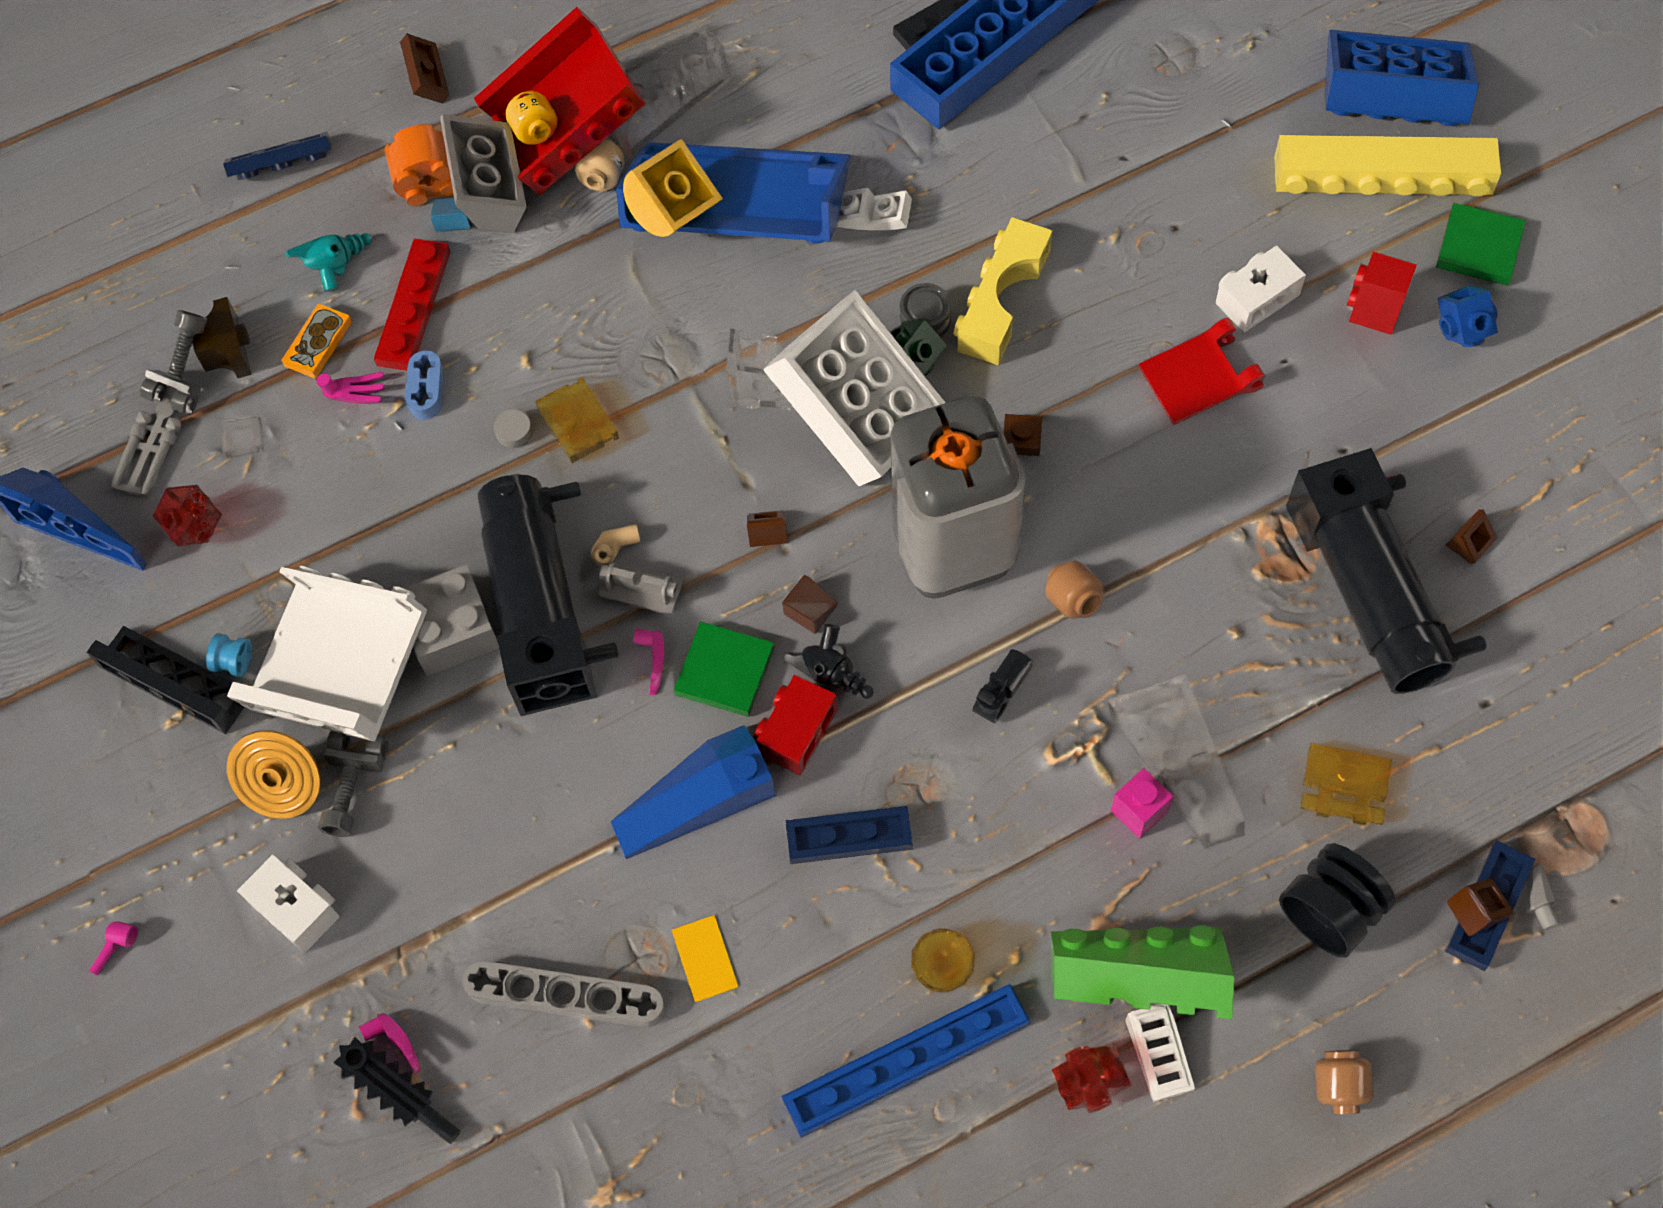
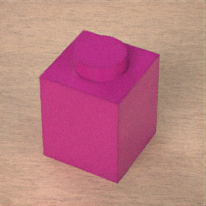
M1143 768L1114 794L1111 812L1140 839L1169 813L1174 796Z

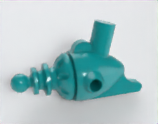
M358 233L353 234V236L348 234L345 238L337 234L326 235L287 250L285 256L287 258H299L306 267L320 271L324 292L335 291L338 289L336 276L341 275L345 271V265L349 263L351 254L357 255L359 251L364 250V245L371 244L372 236L369 233H363L361 236Z

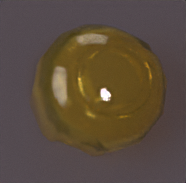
M946 928L933 929L931 932L922 935L912 949L911 968L920 984L934 992H953L965 986L974 973L975 953L971 943L962 933Z

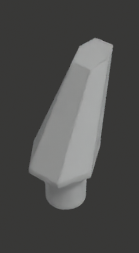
M1540 864L1531 869L1528 875L1526 912H1535L1543 929L1548 930L1560 923L1551 907L1556 900L1543 864Z

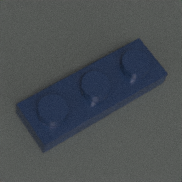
M328 132L231 157L225 159L223 165L227 177L237 175L238 180H244L257 176V169L271 166L272 171H277L292 166L291 160L305 156L306 162L324 158L326 157L325 151L330 150L332 144Z
M907 806L785 820L790 864L913 850Z
M1496 840L1489 851L1476 882L1491 877L1512 910H1514L1535 858ZM1510 917L1472 936L1466 934L1458 921L1445 952L1485 971L1492 960Z

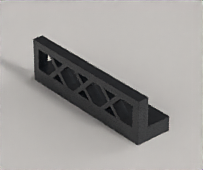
M125 626L120 629L109 646L95 640L86 652L99 668L225 735L245 708L233 701L226 711L223 706L213 702L212 696L229 692L232 682ZM130 640L139 645L141 656L132 659L120 653V651ZM166 659L170 661L172 673L162 675L151 669L149 663ZM178 666L184 668V670L179 671ZM197 675L202 678L204 690L194 692L181 685V680ZM210 683L216 686L210 688Z

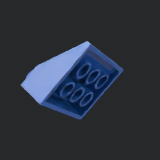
M1329 30L1325 82L1326 111H1331L1340 116H1349L1352 113L1367 114V116L1373 119L1399 117L1412 123H1420L1423 120L1438 121L1445 126H1457L1459 123L1470 124L1479 83L1469 42Z

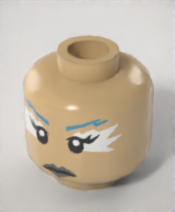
M603 140L576 164L575 172L577 178L584 186L594 191L613 189L618 184L624 169V153L611 140Z

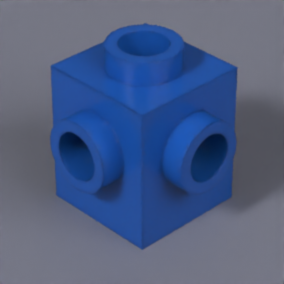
M1468 285L1437 298L1441 314L1439 326L1447 340L1459 343L1463 347H1474L1482 344L1485 341L1484 338L1498 333L1496 325L1498 313L1495 304L1491 300L1489 290Z

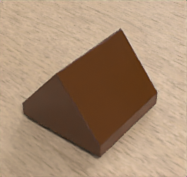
M1479 509L1445 545L1469 563L1475 564L1494 543L1497 536L1485 511Z
M785 511L750 513L747 515L750 547L788 543Z

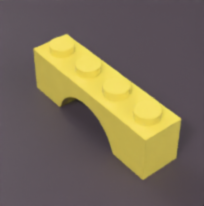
M1011 217L1006 230H999L994 243L995 254L993 258H986L981 270L980 277L982 281L980 286H973L967 301L969 309L966 316L960 315L955 324L953 335L958 337L957 352L997 366L999 365L1012 337L1013 316L1001 306L998 297L1005 288L1015 282L1039 278L1051 251L1052 230Z

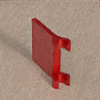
M1229 318L1218 321L1201 335L1139 363L1141 372L1173 425L1237 395L1252 393L1264 387L1261 379L1265 375L1258 364L1247 367L1237 375L1220 347L1227 346L1235 341L1232 333L1236 331V328Z

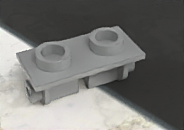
M610 562L609 566L603 565L601 567L599 579L603 580L598 598L672 615L683 580Z

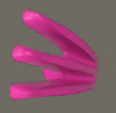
M383 372L336 380L323 373L316 379V383L322 389L325 397L342 402L357 404L381 403L380 396H366L362 394L385 390L383 384L366 385L383 379Z
M636 628L633 643L652 647V674L649 695H656L663 672V635L658 630L649 631Z
M384 1013L377 1014L376 1018L358 1026L365 1042L385 1032L389 1041L407 1060L414 1074L416 1075L421 1071L409 1038L403 1029Z

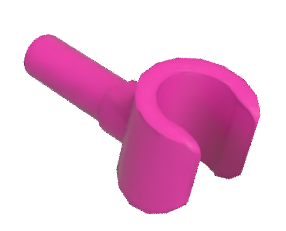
M120 921L109 924L105 932V940L107 942L89 971L98 976L118 945L129 948L134 944L138 935V928Z

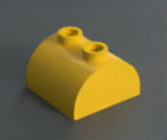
M682 138L631 170L626 175L623 183L625 201L633 217L645 230L661 237L669 236L723 199Z

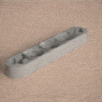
M476 961L470 964L462 975V985L465 992L471 999L479 1003L642 1028L657 1025L665 1014V1003L661 993L649 985L489 961ZM483 973H487L491 981L503 983V995H499L501 991L497 986L489 984L484 985L482 991H478L473 980L480 979ZM503 974H506L505 979H504V981H503V980H502V975H503ZM525 977L534 981V990L528 997L519 999L512 995V986L518 979ZM561 984H570L575 988L573 1000L565 1005L555 1003L552 999L554 989ZM602 990H610L616 994L614 1006L607 1011L597 1010L593 1006L595 995ZM624 993H629L628 999L631 1003L642 1004L645 997H650L652 1004L657 1006L655 1010H648L646 1016H641L637 1007L626 1005L627 1013L621 1014L624 1008Z

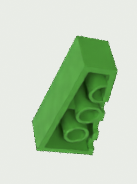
M1198 925L1193 928H1166L1156 926L1150 929L1128 930L1115 927L1107 930L1083 931L1080 929H1067L1065 931L1051 932V979L1054 999L1110 1005L1114 999H1123L1133 1005V1008L1150 1010L1153 1003L1177 1006V1013L1195 1015L1196 1008L1217 1011L1216 1018L1232 1020L1234 973L1221 927Z

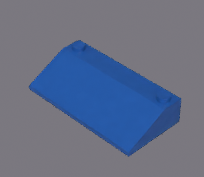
M645 142L618 184L616 193L620 228H632L637 232L647 231L636 221L626 204L623 193L624 179L631 170L666 149L672 143ZM686 144L723 199L676 231L806 240L812 244H819L825 241L830 242L838 223L850 165V154Z

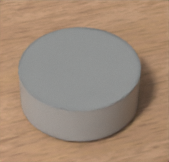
M505 410L494 420L493 430L498 442L505 447H520L528 442L532 435L529 417L521 410Z

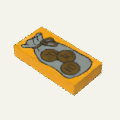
M318 303L282 358L284 366L316 379L352 324L350 316Z

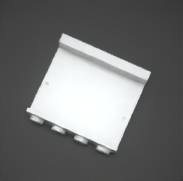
M299 566L298 570L281 567L279 572L296 584L253 687L232 682L227 697L249 710L375 742L427 609L414 600L416 596L413 592L395 586L392 591L384 590L381 585L363 579L360 584H357L337 573H330L329 577L321 576L316 570L305 566Z

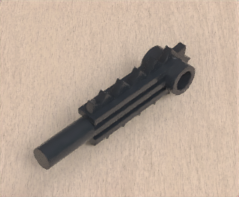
M354 1037L349 1045H339L341 1056L333 1063L341 1068V1079L354 1077L355 1090L367 1087V1099L380 1097V1110L394 1107L393 1120L402 1119L405 1127L412 1121L416 1123L419 1120L447 1143L452 1144L456 1140L461 1130L429 1106L432 1103L430 1098L433 1091L425 1090L424 1081L412 1084L411 1071L399 1074L398 1061L386 1064V1051L373 1054V1041L361 1043Z

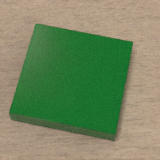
M1453 202L1435 268L1508 286L1526 220Z
M700 621L675 684L674 694L749 717L775 649L774 642Z

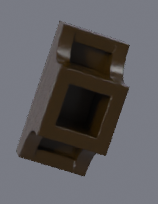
M228 297L213 300V308L205 317L207 322L204 332L202 334L197 333L192 340L194 352L205 372L226 368L233 371L237 378L252 375L245 345L250 344V338L244 323L239 324L238 316Z

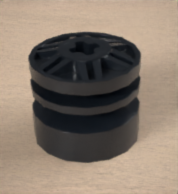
M1331 843L1326 844L1319 852L1317 858L1312 859L1308 864V875H1298L1281 893L1279 903L1289 921L1313 944L1337 957H1348L1368 934L1366 926H1376L1383 917L1382 914H1386L1393 907L1396 899L1387 880L1374 866L1349 848Z

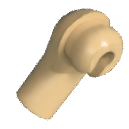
M637 524L603 531L591 549L592 561L599 566L609 565L610 562L614 561L622 546L641 543Z

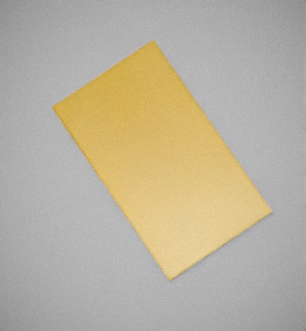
M715 915L672 929L695 1002L738 988Z

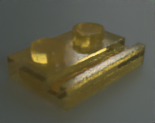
M583 377L578 378L577 383L571 386L567 384L535 401L538 411L571 463L604 447V443L611 439L614 441L619 439L618 431Z

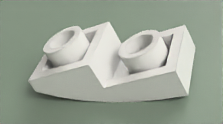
M869 188L845 191L837 227L870 231L907 228L912 198L906 190L874 196Z

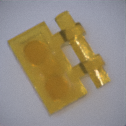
M1310 743L1302 786L1319 790L1318 795L1303 792L1300 809L1315 811V816L1329 818V815L1350 818L1352 823L1363 826L1367 822L1383 825L1386 809L1370 806L1369 801L1384 802L1387 798L1392 759ZM1333 792L1355 796V802L1333 799Z

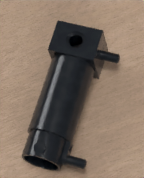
M1372 448L1298 470L1286 507L1306 551L1320 548L1369 655L1376 658L1391 692L1394 694H1405L1420 690L1443 679L1455 669V662L1460 658L1484 651L1487 644L1484 637L1480 635L1454 643L1445 624H1441L1387 513V509L1394 496L1393 492L1406 487V478L1401 473L1386 477Z
M513 474L493 479L483 485L478 492V503L483 522L481 536L502 634L497 635L505 679L520 716H525L597 698L590 664L617 658L619 653L614 642L586 649L573 609L554 525L556 519L552 503L580 496L579 483L575 481L548 488V486L542 487L537 478L529 475Z

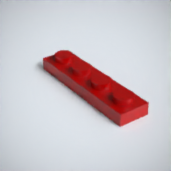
M413 239L374 356V361L378 367L407 371L409 359L419 351L451 252L448 243Z

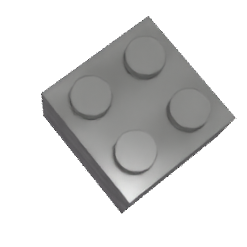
M467 564L404 588L413 592L416 596L414 600L427 609L413 645L416 657L427 677L499 649L494 630Z

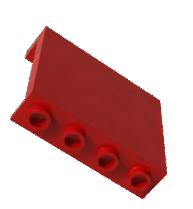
M578 7L573 9L474 97L480 109L492 117L493 121L507 122V106L518 94L534 91L546 97L557 115V128L548 140L536 145L525 144L518 140L512 130L518 165L522 171L518 178L539 195L552 186L646 104L597 24Z

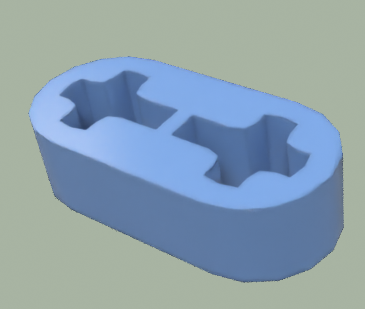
M423 350L415 353L409 359L407 369L406 403L411 414L417 419L422 420L431 419L436 416L442 406L444 368L439 356L432 351ZM429 364L432 367L428 368L427 378L423 379L421 371L425 369V365ZM423 391H426L429 399L425 401V405L419 406L418 402L422 401Z

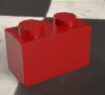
M1373 251L1368 265L1360 264L1346 305L1353 307L1349 322L1392 335L1417 264Z
M793 675L788 686L783 684L779 688L773 701L775 708L769 719L764 717L760 721L755 731L754 739L763 758L801 776L834 718L838 705L837 694Z

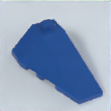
M23 467L0 476V506L13 522L142 571L145 569L147 564L136 549L62 486L59 478L45 470H40L37 473Z
M745 725L707 740L611 821V824L625 858L628 859L776 796L773 779L756 742Z

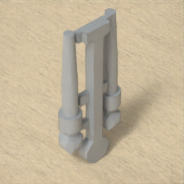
M163 402L157 405L155 408L157 419L154 425H150L152 417L149 412L139 411L136 417L137 424H134L130 430V439L112 480L111 489L120 491L122 494L147 497L169 448H172L177 436L175 433H179L182 427L180 420L174 418L176 411L172 409L170 403ZM147 430L150 431L147 442L142 443L141 441H143ZM136 449L142 451L128 485L120 483ZM154 453L155 457L150 466L143 488L138 487L144 475V472L148 466V463L151 459V456Z

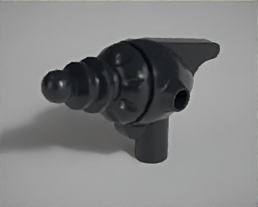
M825 624L820 646H807L803 649L801 655L788 653L784 656L786 662L822 686L831 689H838L844 686L845 692L848 693L852 690V694L855 696L860 692L861 696L866 699L871 698L874 694L873 688L865 685L866 679L863 677L859 679L860 673L858 671L853 673V665L846 655L845 646L836 644L840 630L839 626Z

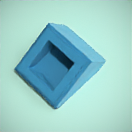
M454 198L434 199L431 220L435 232L471 229L470 219L456 206Z

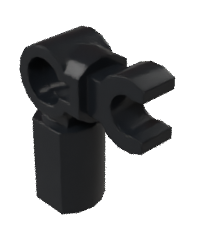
M1011 649L996 673L992 671L988 684H985L980 689L972 711L995 724L1006 709L1009 698L1013 697L1031 670L1033 661L1022 652Z

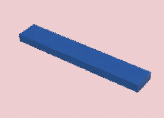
M1008 984L781 1097L800 1138L1030 1025V1019L1011 984Z

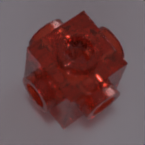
M197 484L166 488L153 514V518L177 546L208 543L222 516V513Z
M1088 1045L1078 1047L1065 1054L1066 1062L1052 1069L1058 1084L1059 1093L1064 1099L1068 1110L1087 1108L1088 1113L1100 1111L1113 1103L1110 1097L1132 1085L1115 1045L1089 1048Z

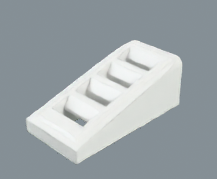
M1156 1004L1151 1006L1150 1010L1139 1009L1128 1013L1125 1021L1153 1103L1194 1091V1083L1170 1005ZM1161 1021L1162 1027L1143 1032L1141 1025ZM1167 1038L1168 1044L1148 1049L1146 1043ZM1173 1055V1062L1153 1067L1151 1060ZM1178 1071L1181 1079L1158 1084L1156 1077Z

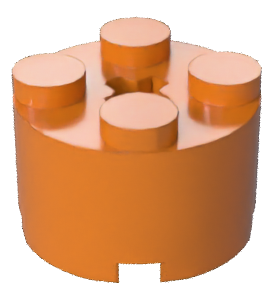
M420 124L402 129L393 135L395 141L390 146L387 142L385 155L394 191L399 196L405 198L407 204L411 206L423 205L429 198L441 195L445 197L454 196L443 132L434 130L433 125Z

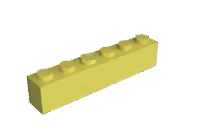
M1279 135L1274 156L1276 192H1289L1292 194L1317 192L1327 194L1362 193L1364 195L1385 193L1399 195L1434 194L1445 196L1452 194L1483 196L1493 195L1501 175L1498 138Z

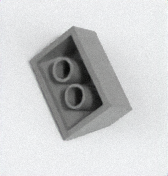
M442 114L440 121L456 206L479 230L514 233L527 206L522 181L518 178L520 171L510 125L508 122Z

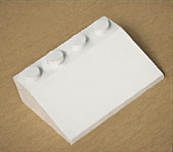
M856 290L846 296L789 344L763 369L858 486L882 477L891 468V431L898 419L945 403Z

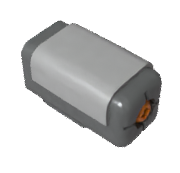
M977 395L966 396L898 419L891 431L893 530L899 544V553L909 578L919 593L927 598H942L1005 576L1017 561L1019 554L1026 478L1012 443L1007 444L991 405L986 399Z

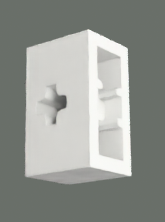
M1276 245L1266 253H1257L1239 271L1227 273L1219 282L1216 304L1245 333L1300 296L1306 274Z
M272 854L237 892L305 954L340 917L331 907L336 900L319 884L311 889L302 881L307 874L291 859H288L283 864ZM291 896L296 899L293 905L287 902Z

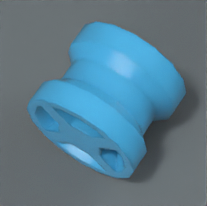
M215 634L209 643L206 655L208 670L217 673L228 670L233 676H244L251 663L252 643L246 638L239 637L236 640H230L228 635Z

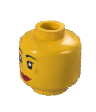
M522 92L515 96L507 106L506 120L521 142L529 145L540 144L548 140L555 133L557 115L546 97L539 92Z

